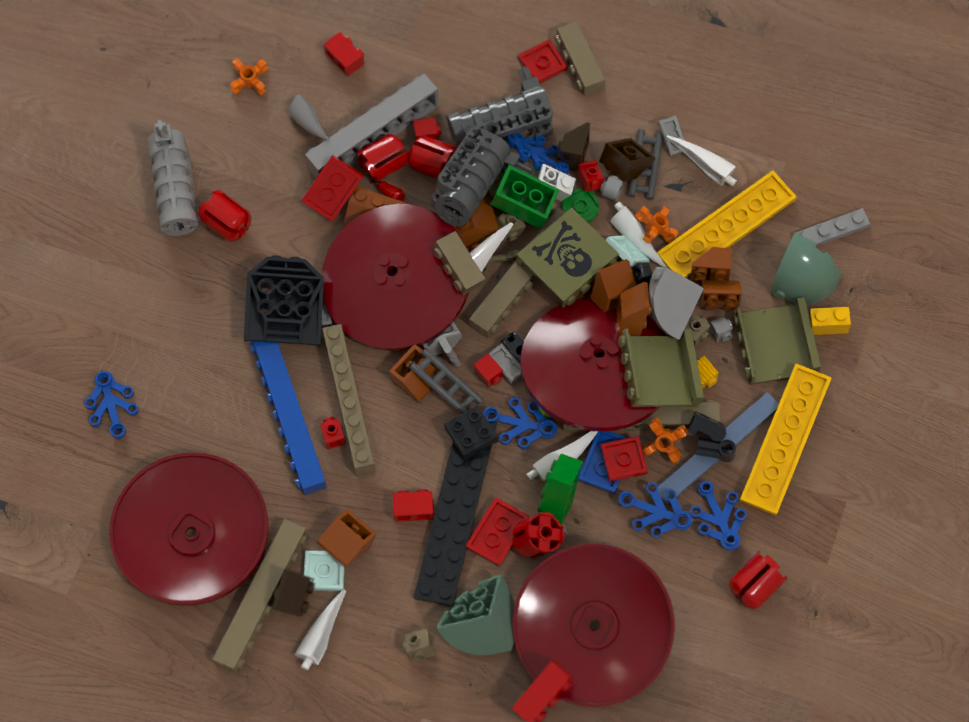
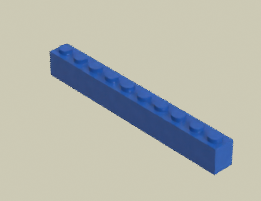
M253 341L250 343L253 354L257 353L259 359L255 361L258 370H263L264 376H261L264 388H269L270 393H267L270 404L274 403L275 410H272L276 421L280 420L281 427H278L281 438H286L287 444H284L287 456H292L293 461H290L293 473L297 472L299 477L295 479L298 489H303L305 495L325 489L327 485L278 343Z

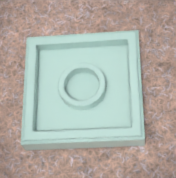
M625 236L607 237L606 241L619 253L623 260L627 259L631 267L650 261Z
M305 551L304 575L314 578V583H316L314 591H342L344 589L345 567L327 551Z

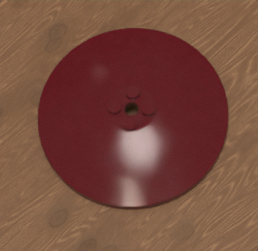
M392 204L377 207L352 220L332 242L322 268V276L324 277L323 299L337 325L341 324L343 332L358 343L385 351L410 349L414 344L417 346L423 345L442 334L456 320L469 294L463 295L461 291L455 288L451 275H447L441 259H437L433 251L436 241L451 234L456 229L443 221L437 213L409 204ZM391 268L398 269L395 276L388 275Z
M591 299L575 300L570 306L566 305L562 308L560 305L545 313L529 330L521 352L522 379L534 402L557 421L587 431H616L644 421L660 408L631 407V401L627 397L628 384L624 380L625 367L621 362L622 349L618 345L621 333H618L616 308L603 312ZM647 316L646 329L642 330L640 336H666L658 325ZM602 353L604 356L602 358H597L594 356V354Z
M181 453L162 458L138 472L124 487L111 515L110 545L122 574L138 591L151 599L165 604L195 606L206 604L228 595L250 577L264 554L268 540L269 520L260 490L250 476L240 467L224 458L211 454ZM195 529L197 534L194 537L189 538L186 536L188 530Z
M581 544L565 548L551 555L540 563L526 579L514 607L513 636L517 653L524 668L535 681L551 661L559 662L574 676L572 680L574 684L567 692L562 691L559 695L560 700L578 706H610L626 701L642 692L662 671L671 653L674 641V610L663 582L655 571L639 557L611 545ZM594 619L599 620L601 624L598 631L590 629V622Z

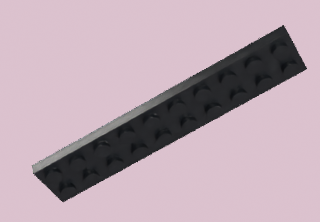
M489 422L496 433L497 422ZM452 442L414 594V599L449 607L454 605L467 552L466 544L470 539L492 445L483 448L470 458L464 460L456 445Z

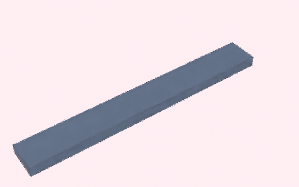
M767 392L725 428L726 437L723 440L729 439L737 446L776 412L779 403ZM728 448L722 450V452L725 454H728L731 451ZM695 454L658 486V493L662 501L668 506L670 502L665 498V492L668 489L675 490L678 497L720 459ZM673 492L667 494L669 499L675 496Z

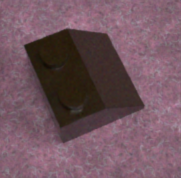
M586 122L564 134L563 141L558 143L557 160L568 164L569 170L578 172L579 164L584 163L590 141V123Z
M632 138L606 143L599 162L621 179V181L626 182L638 178L655 161V157Z
M284 570L272 609L296 616H303V613L306 614L309 608V602H307L309 594H313L316 585L314 578L294 571Z

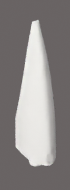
M667 135L666 139L685 153L713 181L721 186L725 182L732 187L735 185L737 180L731 177L736 168L735 165L698 145Z
M621 202L616 203L614 207L618 213L611 219V224L645 256L660 266L667 267L652 244H648L643 240L646 233L641 223L635 219L634 214L629 208L624 207Z
M512 222L493 233L470 252L481 272L514 225Z
M590 431L575 442L547 454L533 464V470L526 474L527 477L532 480L539 476L544 483L547 472H552L550 469L553 461L558 460L560 454L577 459L591 443L597 432Z
M345 589L320 614L299 645L295 656L304 660L301 666L303 669L309 670L311 664L319 665L327 649L336 616L346 594Z

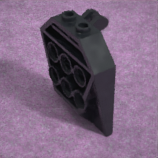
M274 255L266 257L247 273L244 342L321 345L324 277L306 259L299 257L282 258L281 256ZM268 288L270 291L264 292L261 289ZM286 289V290H288L289 292H288V293H282L280 290ZM304 290V291H306L308 294H305V295H304V294H301L299 291ZM267 309L269 312L263 313L260 310ZM286 310L288 313L282 314L279 311ZM304 311L307 313V315L303 316L300 315L298 312Z

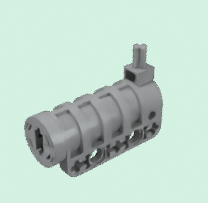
M157 120L158 123L154 125L155 133L148 137L147 142L152 164L154 190L157 198L156 204L159 213L160 231L170 236L185 235L193 232L199 225L188 146L182 132L171 130L170 124L166 125L165 122L162 123L161 120Z

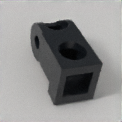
M640 263L634 267L633 272L636 284L647 282L649 288L650 279L653 274L650 263Z
M511 332L500 343L520 363L524 341L515 332Z
M695 411L687 427L688 432L695 435L697 430L709 435L714 441H721L726 437V429L721 422Z

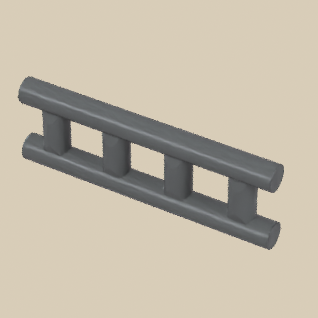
M644 129L638 130L636 142L642 147L643 143L654 144V151L650 154L655 157V161L651 164V170L646 169L640 175L649 177L648 186L637 185L638 178L630 180L628 197L633 198L636 192L647 193L646 199H654L663 141L661 132H656V137L645 136Z
M427 348L421 352L425 358L419 366L413 362L409 367L461 414L468 411V407L473 401L480 404L483 400L477 392ZM430 363L439 369L434 378H431L424 371ZM445 375L454 382L448 391L439 385V382ZM459 388L468 395L462 404L453 397Z

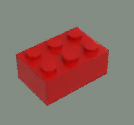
M551 661L512 709L526 722H542L548 715L545 711L548 708L554 707L560 701L559 695L562 691L567 692L572 687L574 676L559 662Z

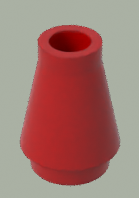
M382 181L378 186V190L384 196L403 202L405 193H403L401 188L391 185L386 181Z

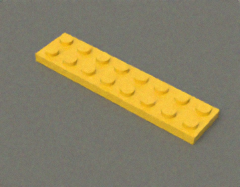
M772 170L662 248L657 254L669 269L688 278L691 275L692 262L712 247L730 248L793 203L797 196Z
M795 364L740 502L774 516L777 515L832 377Z

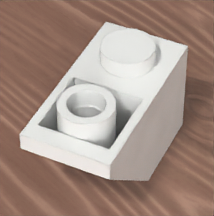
M542 164L538 177L539 180L560 189L556 197L559 201H563L571 196L576 180L545 164Z

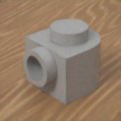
M616 176L609 177L607 182L604 181L601 186L600 192H603L602 196L617 202L624 188L623 181Z
M720 317L709 322L710 332L716 343L728 341L733 337L731 334L733 327L729 319Z

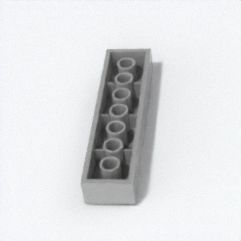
M425 73L420 77H415L410 84L399 88L392 96L384 98L379 105L371 107L367 113L361 117H356L346 127H341L336 134L328 137L329 140L324 139L318 146L310 148L305 154L308 171L316 179L332 155L350 167L358 162L357 159L360 158L355 152L387 134L397 136L412 126L413 120H420L438 108V88Z

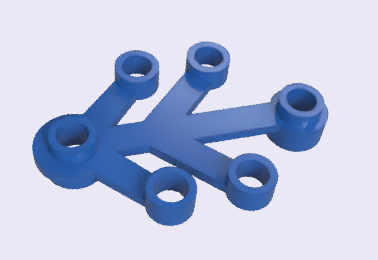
M520 133L507 136V144L517 150L518 154L521 155L520 160L528 161L531 157L534 163L533 167L537 171L541 170L542 164L546 165L547 163L554 169L568 175V164L564 162L557 163L546 156L557 157L558 146L551 145L550 148H543L546 141L543 136L536 135L535 138L523 137Z
M101 371L95 377V389L90 397L85 400L84 404L88 410H94L97 407L96 400L102 391L105 397L96 412L90 416L89 422L91 426L99 427L102 423L101 417L108 408L112 422L110 433L113 438L122 439L126 435V428L119 421L116 406L126 410L130 416H136L139 408L135 403H129L112 395L111 388L121 392L125 399H131L134 396V391L132 387L124 386L114 381V377L110 372ZM108 379L106 383H102V380ZM127 390L131 391L129 395H125ZM89 402H94L92 406H88ZM132 407L136 408V410L133 412L129 411ZM93 419H99L97 423H92ZM117 430H122L121 434H115Z
M517 397L509 400V407L515 410L519 418L499 414L495 407H488L483 413L488 422H500L517 426L509 432L500 434L499 440L502 445H509L511 439L529 429L535 430L531 435L521 437L518 440L519 448L526 450L532 442L541 437L550 439L557 433L555 422L546 420L540 412L539 406L534 401L528 404V412L534 415L539 423L529 419L521 406L520 399ZM516 401L518 405L513 406L511 403ZM531 406H536L537 409H536V410H531L530 407H531ZM492 414L495 418L489 419L488 416ZM545 428H550L551 431H550V432H545L544 429H545ZM506 436L509 439L507 441H503L502 437ZM526 441L528 444L523 446L521 442Z
M702 481L698 486V494L707 499L714 515L702 511L699 506H693L690 510V515L694 519H701L719 526L721 532L710 529L707 523H702L699 525L698 533L701 536H708L720 541L722 547L726 550H735L740 545L738 531L747 516L744 509H737L734 514L735 521L731 530L729 529L727 521L734 504L738 501V494L734 491L727 494V502L723 512H721L713 495V484L709 481ZM707 485L710 489L706 491L703 489V486ZM729 496H735L736 500L731 501ZM698 510L700 514L694 515L693 511ZM742 513L744 517L739 518L737 514ZM706 527L708 531L702 532L701 528ZM727 538H733L734 542L729 543Z
M654 482L648 483L646 490L652 496L656 506L635 499L634 495L629 491H624L619 495L621 506L625 508L633 506L652 513V515L643 519L633 521L632 526L635 531H642L645 526L663 518L671 520L660 527L654 526L651 529V535L654 538H660L663 533L674 528L687 530L692 524L690 513L681 509L677 500V494L673 489H668L665 492V498L671 503L674 513L666 510L658 493V486ZM654 485L656 490L650 492L648 490L649 486ZM673 492L675 496L669 499L667 494ZM624 497H630V502L624 503ZM684 517L686 523L680 524L679 518ZM641 522L642 527L639 529L635 528V523ZM654 529H659L661 533L656 536L653 534Z

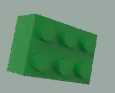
M508 165L490 205L541 229L548 218L560 189Z
M560 454L558 460L553 461L550 469L552 472H547L544 480L547 486H544L541 498H543V501H540L537 512L555 515L554 518L562 526L573 504L583 461L564 454Z

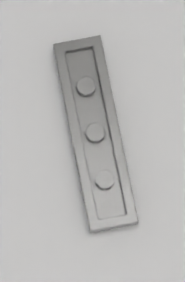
M862 208L796 233L815 242L817 247L870 227V222Z

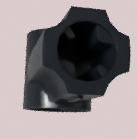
M699 437L696 455L717 458L722 462L729 463L735 458L736 445L729 439L714 441ZM728 448L732 452L729 454H725L722 452V450Z

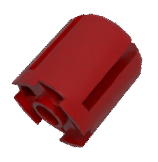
M387 134L355 152L360 157L357 161L363 173L370 175L373 179L370 181L372 184L400 170L408 163L407 150L402 149L404 147L402 141L393 134Z
M429 136L418 137L409 151L408 161L410 167L414 171L438 179L439 174L458 147Z
M222 190L213 191L212 194L214 195L207 203L203 201L199 207L197 215L200 216V221L226 241L233 242L239 240L246 234L251 225L252 217L250 212Z
M539 513L516 525L512 536L517 538L512 539L515 550L522 557L538 558L556 550L563 543L565 536L564 527L554 518L555 515Z
M758 551L731 578L729 587L732 595L737 600L743 596L742 605L750 609H756L787 580V576L783 578L778 571L780 566L769 555L763 557L760 555V551Z

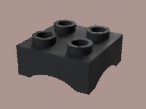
M478 405L444 423L446 432L453 440L464 460L470 458L483 448L498 442L497 434Z

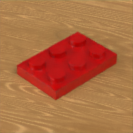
M332 155L301 201L333 221L363 178V175Z
M495 497L467 542L466 548L500 567L513 546L512 539L517 538L512 536L514 528L518 523L530 518V516Z

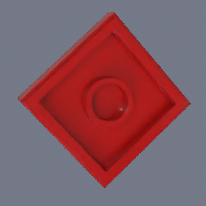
M550 40L518 55V59L523 67H528L532 77H537L540 84L568 70V66Z
M639 436L600 444L609 482L648 474Z

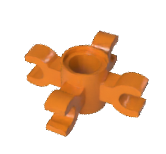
M236 58L232 62L233 68L241 77L229 84L231 91L237 95L242 88L246 87L249 89L254 88L260 96L266 92L264 89L265 85L258 80V76L268 71L267 62L261 59L254 67L251 65L244 66Z
M642 206L640 211H637L635 214L636 220L646 223L644 226L646 235L643 240L648 244L659 234L663 236L667 243H671L673 238L677 237L679 232L674 228L668 227L669 221L666 216L670 210L667 207L663 206L661 211H658L653 216L648 208Z
M658 417L652 419L649 426L657 438L644 445V453L648 456L659 450L667 452L672 463L679 461V457L682 455L675 447L674 441L685 437L688 432L685 425H682L674 431L667 428L664 429ZM661 438H667L670 442L665 443Z

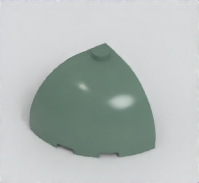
M795 232L777 270L771 294L778 299H785L792 303H796L797 298L805 297L806 305L821 302L828 298L838 287L842 277L839 267H835L833 264L835 260L826 251L822 253L816 248L817 244Z
M497 575L478 583L479 587L470 593L465 591L455 600V606L450 611H445L437 626L438 632L447 643L465 653L493 655L511 651L514 643V602L502 575Z

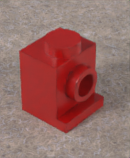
M592 160L579 164L577 177L585 192L600 189L604 182V177L597 166V161Z
M328 417L324 419L320 426L327 450L346 445L339 418Z

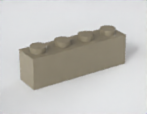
M576 21L557 28L556 43L562 47L563 58L565 61L568 60L570 64L569 70L571 75H575L577 79L576 85L579 91L582 90L584 96L605 89V78L578 22Z

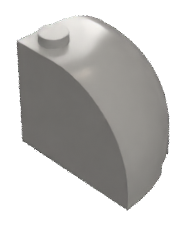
M655 267L650 279L648 295L649 303L652 307L651 316L662 331L680 340L704 288L667 267Z

